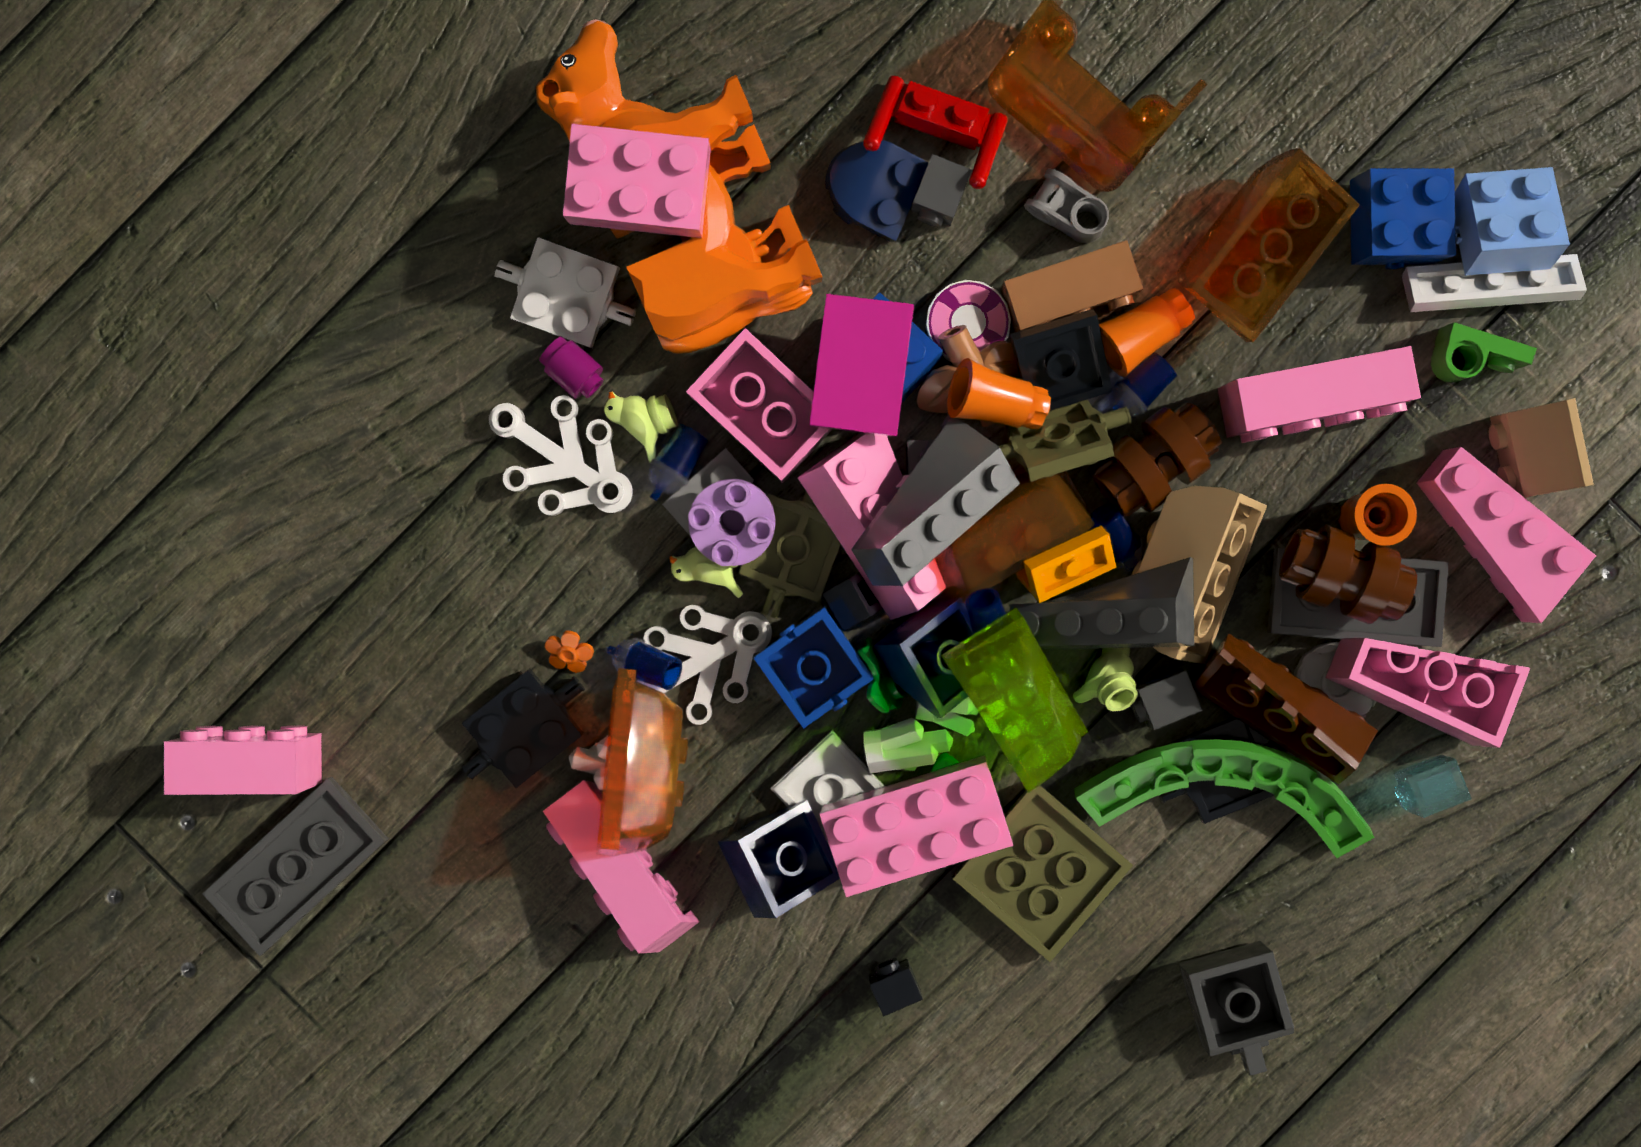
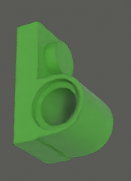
M1454 322L1439 328L1431 357V367L1437 378L1451 383L1476 376L1482 371L1486 361H1488L1487 367L1493 370L1513 373L1514 369L1532 365L1537 348ZM1454 350L1460 352L1464 357L1465 363L1462 371L1457 369L1452 363L1451 359Z

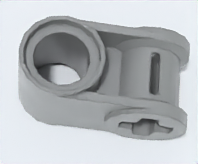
M1048 168L1044 173L1045 181L1034 198L1027 199L1024 204L1025 209L1038 220L1055 227L1079 243L1096 241L1102 235L1109 220V210L1106 204L1101 199L1078 186L1065 174ZM1053 192H1056L1052 200L1047 203ZM1081 212L1093 213L1097 217L1098 226L1093 229L1083 228L1077 221V215Z

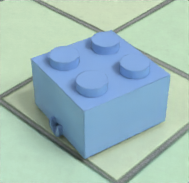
M1553 167L1465 174L1455 191L1456 244H1459L1465 276L1546 270L1553 267L1570 245Z

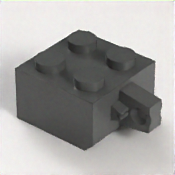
M1261 941L1179 963L1199 1039L1206 1052L1210 1056L1228 1051L1232 1055L1240 1053L1244 1069L1250 1076L1266 1072L1267 1069L1261 1047L1269 1045L1268 1040L1294 1033L1292 1018L1273 951Z

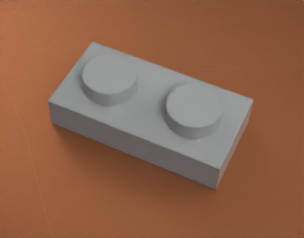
M725 448L662 505L690 535L688 514L694 500L702 490L719 480L740 479L753 483L754 479Z

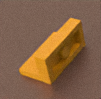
M1098 526L1023 561L1025 567L1016 570V575L1039 603H1042L1117 568L1109 533L1102 526Z

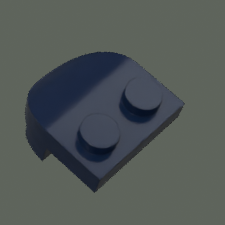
M882 140L879 149L874 152L866 150L863 146V141L842 149L831 161L825 179V188L829 190L830 198L834 205L833 211L847 224L854 223L889 242L896 241L917 194L928 162Z

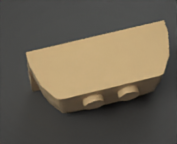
M1191 486L1169 493L1158 520L1151 525L1148 531V547L1143 560L1137 563L1132 575L1189 557L1193 558L1194 646L1153 647L1154 649L1174 659L1206 664L1267 505L1238 492L1221 487Z

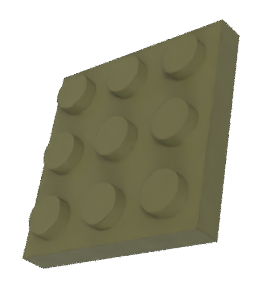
M1034 780L1004 814L1013 846L964 861L952 875V878L1045 959L1051 962L1133 867V864Z

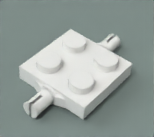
M537 238L531 258L524 268L504 262L503 260H500L497 264V267L511 271L512 274L496 269V278L518 284V296L510 317L511 319L557 336H562L565 339L573 340L590 348H593L599 328L607 318L627 324L628 326H631L634 319L620 315L619 312L635 317L636 309L613 302V287L620 270L618 266L541 238Z

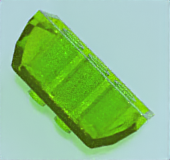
M1014 608L941 655L1007 764L1028 793L1047 781L1072 759L1079 748L1081 737L1088 733V730L1027 622L1017 608Z

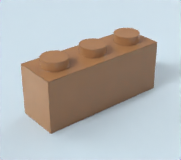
M1125 240L1006 280L1000 289L1007 303L1014 331L1019 332L1107 305L1110 312L1134 304L1133 297L1143 290V286L1128 241Z

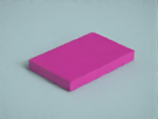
M826 294L810 426L897 437L914 304Z

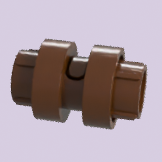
M1185 403L1174 412L1167 407H1163L1142 422L1141 425L1145 437L1140 441L1136 442L1132 437L1125 435L1112 444L1114 456L1106 458V462L1095 469L1093 479L1105 499L1120 515L1129 517L1141 507L1151 513L1165 503L1167 496L1172 492L1168 483L1178 478L1184 484L1189 485L1211 468L1209 457L1218 451L1219 445L1222 442L1212 422L1196 405Z
M1324 525L1318 532L1309 529L1296 530L1285 548L1279 567L1281 580L1296 585L1297 598L1321 607H1327L1337 598L1340 600L1342 615L1366 624L1374 623L1379 617L1394 620L1400 619L1407 611L1417 586V573L1415 569L1401 564L1399 551L1372 542L1367 543L1361 551L1356 550L1355 536L1353 534L1329 525Z

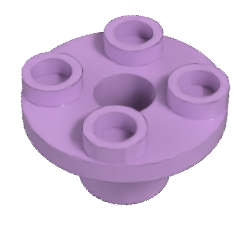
M724 479L710 484L696 497L688 514V525L692 541L705 557L720 566H737L755 560L767 549L775 532L776 519L769 498L760 488L748 481Z

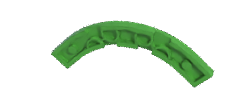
M1221 739L1193 740L1153 748L1113 765L1074 788L1075 798L1099 827L1150 798L1174 790L1189 788V782L1214 781L1215 785L1231 786L1249 790L1257 787L1274 794L1276 800L1294 809L1314 828L1336 858L1374 838L1369 825L1345 794L1329 778L1303 760L1290 754L1249 742Z

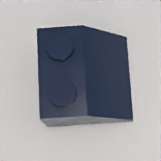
M962 597L933 599L873 645L893 681L937 718L945 716L1002 669Z
M807 800L752 821L718 841L754 918L776 919L840 879L830 846Z

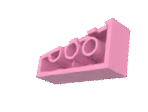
M861 432L804 472L798 479L884 611L892 620L919 611L946 588V585L934 558L904 586H873L851 549L881 507L887 506L898 491L895 487L903 478L887 436Z
M1462 447L1443 450L1417 482L1418 486L1449 527H1453L1464 541L1465 545L1463 546L1473 558H1477L1491 577L1489 580L1498 592L1503 593L1514 607L1512 610L1521 622L1542 623L1596 557L1594 553Z
M1342 638L1326 678L1470 745L1500 748L1530 668L1502 664L1485 659L1463 657L1441 651L1419 649L1418 647L1368 638Z
M583 780L543 810L550 821L546 824L548 832L559 845L563 843L566 845L573 856L569 859L572 868L583 880L589 879L597 891L593 894L595 902L606 915H613L620 926L617 930L618 936L630 951L636 949L638 954L660 952L700 922L691 910L683 914L676 905L675 901L677 900L676 895L678 892L670 881L665 880L659 873L653 874L649 869L653 866L652 857L636 839L632 838L628 841L624 836L629 831V827L603 792L597 788L596 783Z

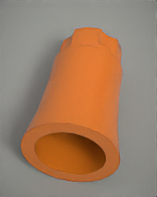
M1172 288L1160 296H1153L1139 306L1099 324L1106 361L1114 372L1121 377H1126L1143 360L1166 343L1178 337L1180 331L1192 324V321L1195 320L1194 311L1183 293L1176 288Z
M966 358L961 361L953 375L948 392L947 410L951 418L976 419L1015 428L1022 426L1029 429H1039L1043 426L1044 420L1049 413L1051 397L1048 395L1047 389L1033 386L1029 381L994 371Z
M1378 484L1369 488L1364 493L1354 495L1341 506V516L1338 522L1341 529L1353 534L1355 539L1368 540L1377 545L1389 546L1403 541L1410 535L1416 523L1417 511L1412 497L1404 489L1393 484Z

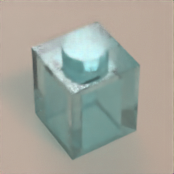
M1438 755L1394 773L1398 786L1394 787V791L1401 807L1422 818L1472 799L1458 763L1454 758Z

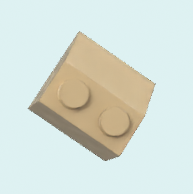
M1575 398L1490 417L1489 440L1493 449L1497 450L1500 462L1497 476L1524 498L1594 485Z

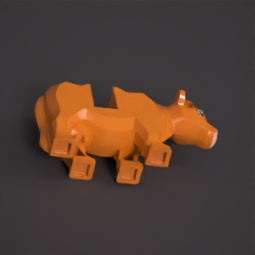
M597 19L586 22L575 43L557 58L549 74L536 86L537 104L546 114L560 124L569 142L572 124L709 138L711 153L702 238L680 236L683 243L626 267L662 348L675 354L692 353L718 344L743 329L756 318L794 311L804 305L813 294L811 286L822 282L823 276L807 239L803 240L789 205L778 209L772 224L763 234L760 229H754L746 233L735 225L733 203L725 183L734 179L747 178L753 171L762 173L771 170L770 160L754 124L747 127L737 141L721 142L734 135L738 126H744L753 122L752 110L737 76L734 75L726 79L721 95L714 102L693 106L678 113L665 112L645 103L626 100L622 96L619 74L615 63L618 41L613 28L605 21ZM611 229L616 239L634 232Z

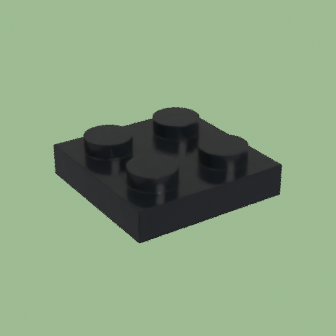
M1093 309L1010 334L1020 379L1031 382L1033 386L1048 390V395L1051 397L1049 411L1113 392L1098 317Z

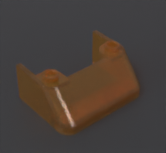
M1042 0L990 74L988 79L989 93L1003 109L1090 185L1100 191H1114L1128 178L1208 84L1200 79L1175 107L1165 98L1149 94L1140 98L1130 109L1068 55V52L1076 43L1078 30L1072 17L1060 7L1064 0Z

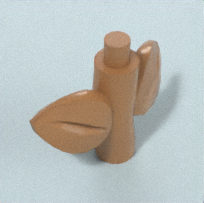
M966 325L955 326L944 331L938 336V339L953 366L946 365L937 368L926 376L918 392L917 404L920 409L929 412L947 413L948 392L953 375L961 361L966 358L994 371L1017 378L1019 373L1012 343L1009 341H995L979 351ZM980 420L982 427L994 424V422Z

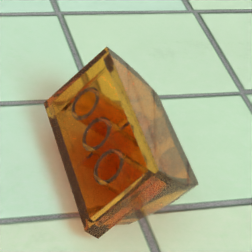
M1300 148L1286 151L1273 157L1252 173L1177 271V282L1245 342L1253 343L1360 204Z
M1024 467L1014 472L1020 484L935 558L946 588L940 593L942 598L961 597L963 603L1024 569L1023 561L1075 538L1095 525L1094 517L1066 471L1032 482Z
M619 668L613 682L596 855L618 856L642 852L665 840L673 825L675 807H681L683 802L684 781H678L679 763H686L688 738L681 737L682 708L661 691L636 682L637 670Z

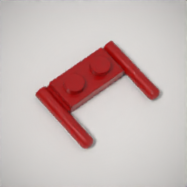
M894 75L888 78L863 140V146L870 152L877 151L893 116L896 117V123L972 150H975L976 146L980 147L969 178V184L974 189H982L986 185L1008 118L1002 113L989 114V108L913 81L905 84L902 78Z

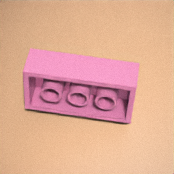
M1411 346L1240 378L1218 388L1226 436L1229 438L1240 435L1241 443L1278 435L1277 428L1281 427L1283 435L1308 431L1309 429L1321 427L1320 420L1323 419L1325 427L1364 419L1363 412H1366L1367 419L1392 415L1393 413L1406 411V402L1421 398Z
M985 755L824 805L819 814L846 897L1013 846Z

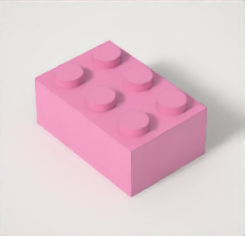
M572 124L563 209L564 218L569 224L702 238L711 153L709 138Z
M746 328L686 391L699 406L782 483L833 430L809 425L814 392Z
M223 726L196 727V730L180 731V738L164 742V795L298 794L322 784L321 733H307V726H282L279 730H268L267 733H265V726L238 727V730L223 731Z

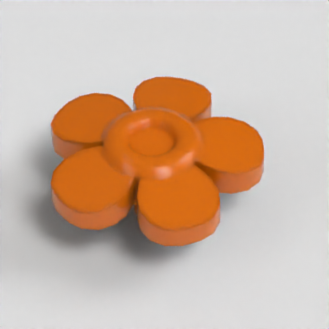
M574 631L563 632L561 639L557 636H550L545 643V649L551 653L549 663L557 669H563L567 663L568 669L575 673L585 670L586 661L593 657L594 650L588 643L578 644L580 636Z

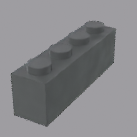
M947 415L940 425L942 430L934 441L928 442L919 454L921 459L910 475H904L895 487L898 491L887 506L881 507L851 549L873 586H904L1020 484L1000 447L961 419L951 418Z
M1192 557L1044 603L1010 604V647L1025 650L1194 646V578Z

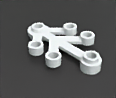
M561 395L556 397L551 403V413L559 421L563 448L526 424L525 415L517 406L510 403H502L492 409L489 415V425L494 433L504 438L516 437L553 462V464L527 469L520 466L509 467L503 474V483L507 489L521 492L530 485L572 477L577 478L588 486V488L563 494L555 490L544 491L539 496L538 506L544 514L550 516L559 515L564 509L594 504L598 509L607 513L620 512L629 505L633 496L632 484L624 474L616 471L611 446L613 429L608 422L596 419L591 421L586 428L588 440L595 444L598 473L584 463L576 422L578 405L571 397ZM563 401H568L572 405V411L567 416H560L557 411L558 405ZM504 412H509L513 417L512 424L509 427L502 428L499 425V416ZM597 425H604L607 429V435L603 440H595L593 438L592 431ZM515 471H520L524 476L523 483L518 487H514L510 483V476ZM613 483L618 487V495L616 498L608 500L605 498L603 490L606 485ZM550 495H556L559 499V506L554 511H549L545 507V500Z
M698 605L686 606L680 613V622L683 627L688 630H697L703 627L728 635L714 645L670 634L661 626H653L647 629L643 636V642L649 650L654 652L667 650L690 656L691 658L650 682L636 680L630 683L623 692V703L626 709L633 714H646L656 706L658 696L700 672L694 699L687 706L686 715L693 724L702 725L706 723L712 716L710 702L721 660L737 651L732 678L724 684L723 695L731 703H740L745 700L749 692L746 682L753 655L765 649L772 636L771 625L762 614L748 611L740 614L735 619L707 613ZM695 609L700 613L701 620L699 624L693 626L686 622L685 615L688 610ZM753 624L758 628L759 635L757 639L750 641L743 636V629L746 625ZM660 631L664 635V643L660 647H655L650 643L649 635L651 632ZM733 682L740 683L743 686L744 693L739 698H733L728 693V686ZM637 689H645L649 693V701L646 704H639L635 701L634 693ZM695 704H702L706 707L707 715L704 719H696L692 715V707Z

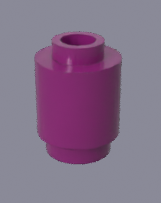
M562 336L555 339L545 349L539 359V362L545 366L544 372L574 399L582 395L585 398H589L599 389L604 381L600 377L603 367L573 340L567 341Z

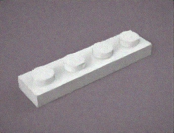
M1577 254L1561 255L1553 267L1546 270L1465 276L1463 263L1406 267L1402 275L1410 312L1581 300L1587 291Z

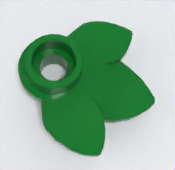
M869 637L866 639L867 646L859 649L858 654L866 662L874 678L869 682L867 699L876 709L884 714L889 712L890 709L900 708L902 697H905L906 692L893 681L873 647L876 642Z

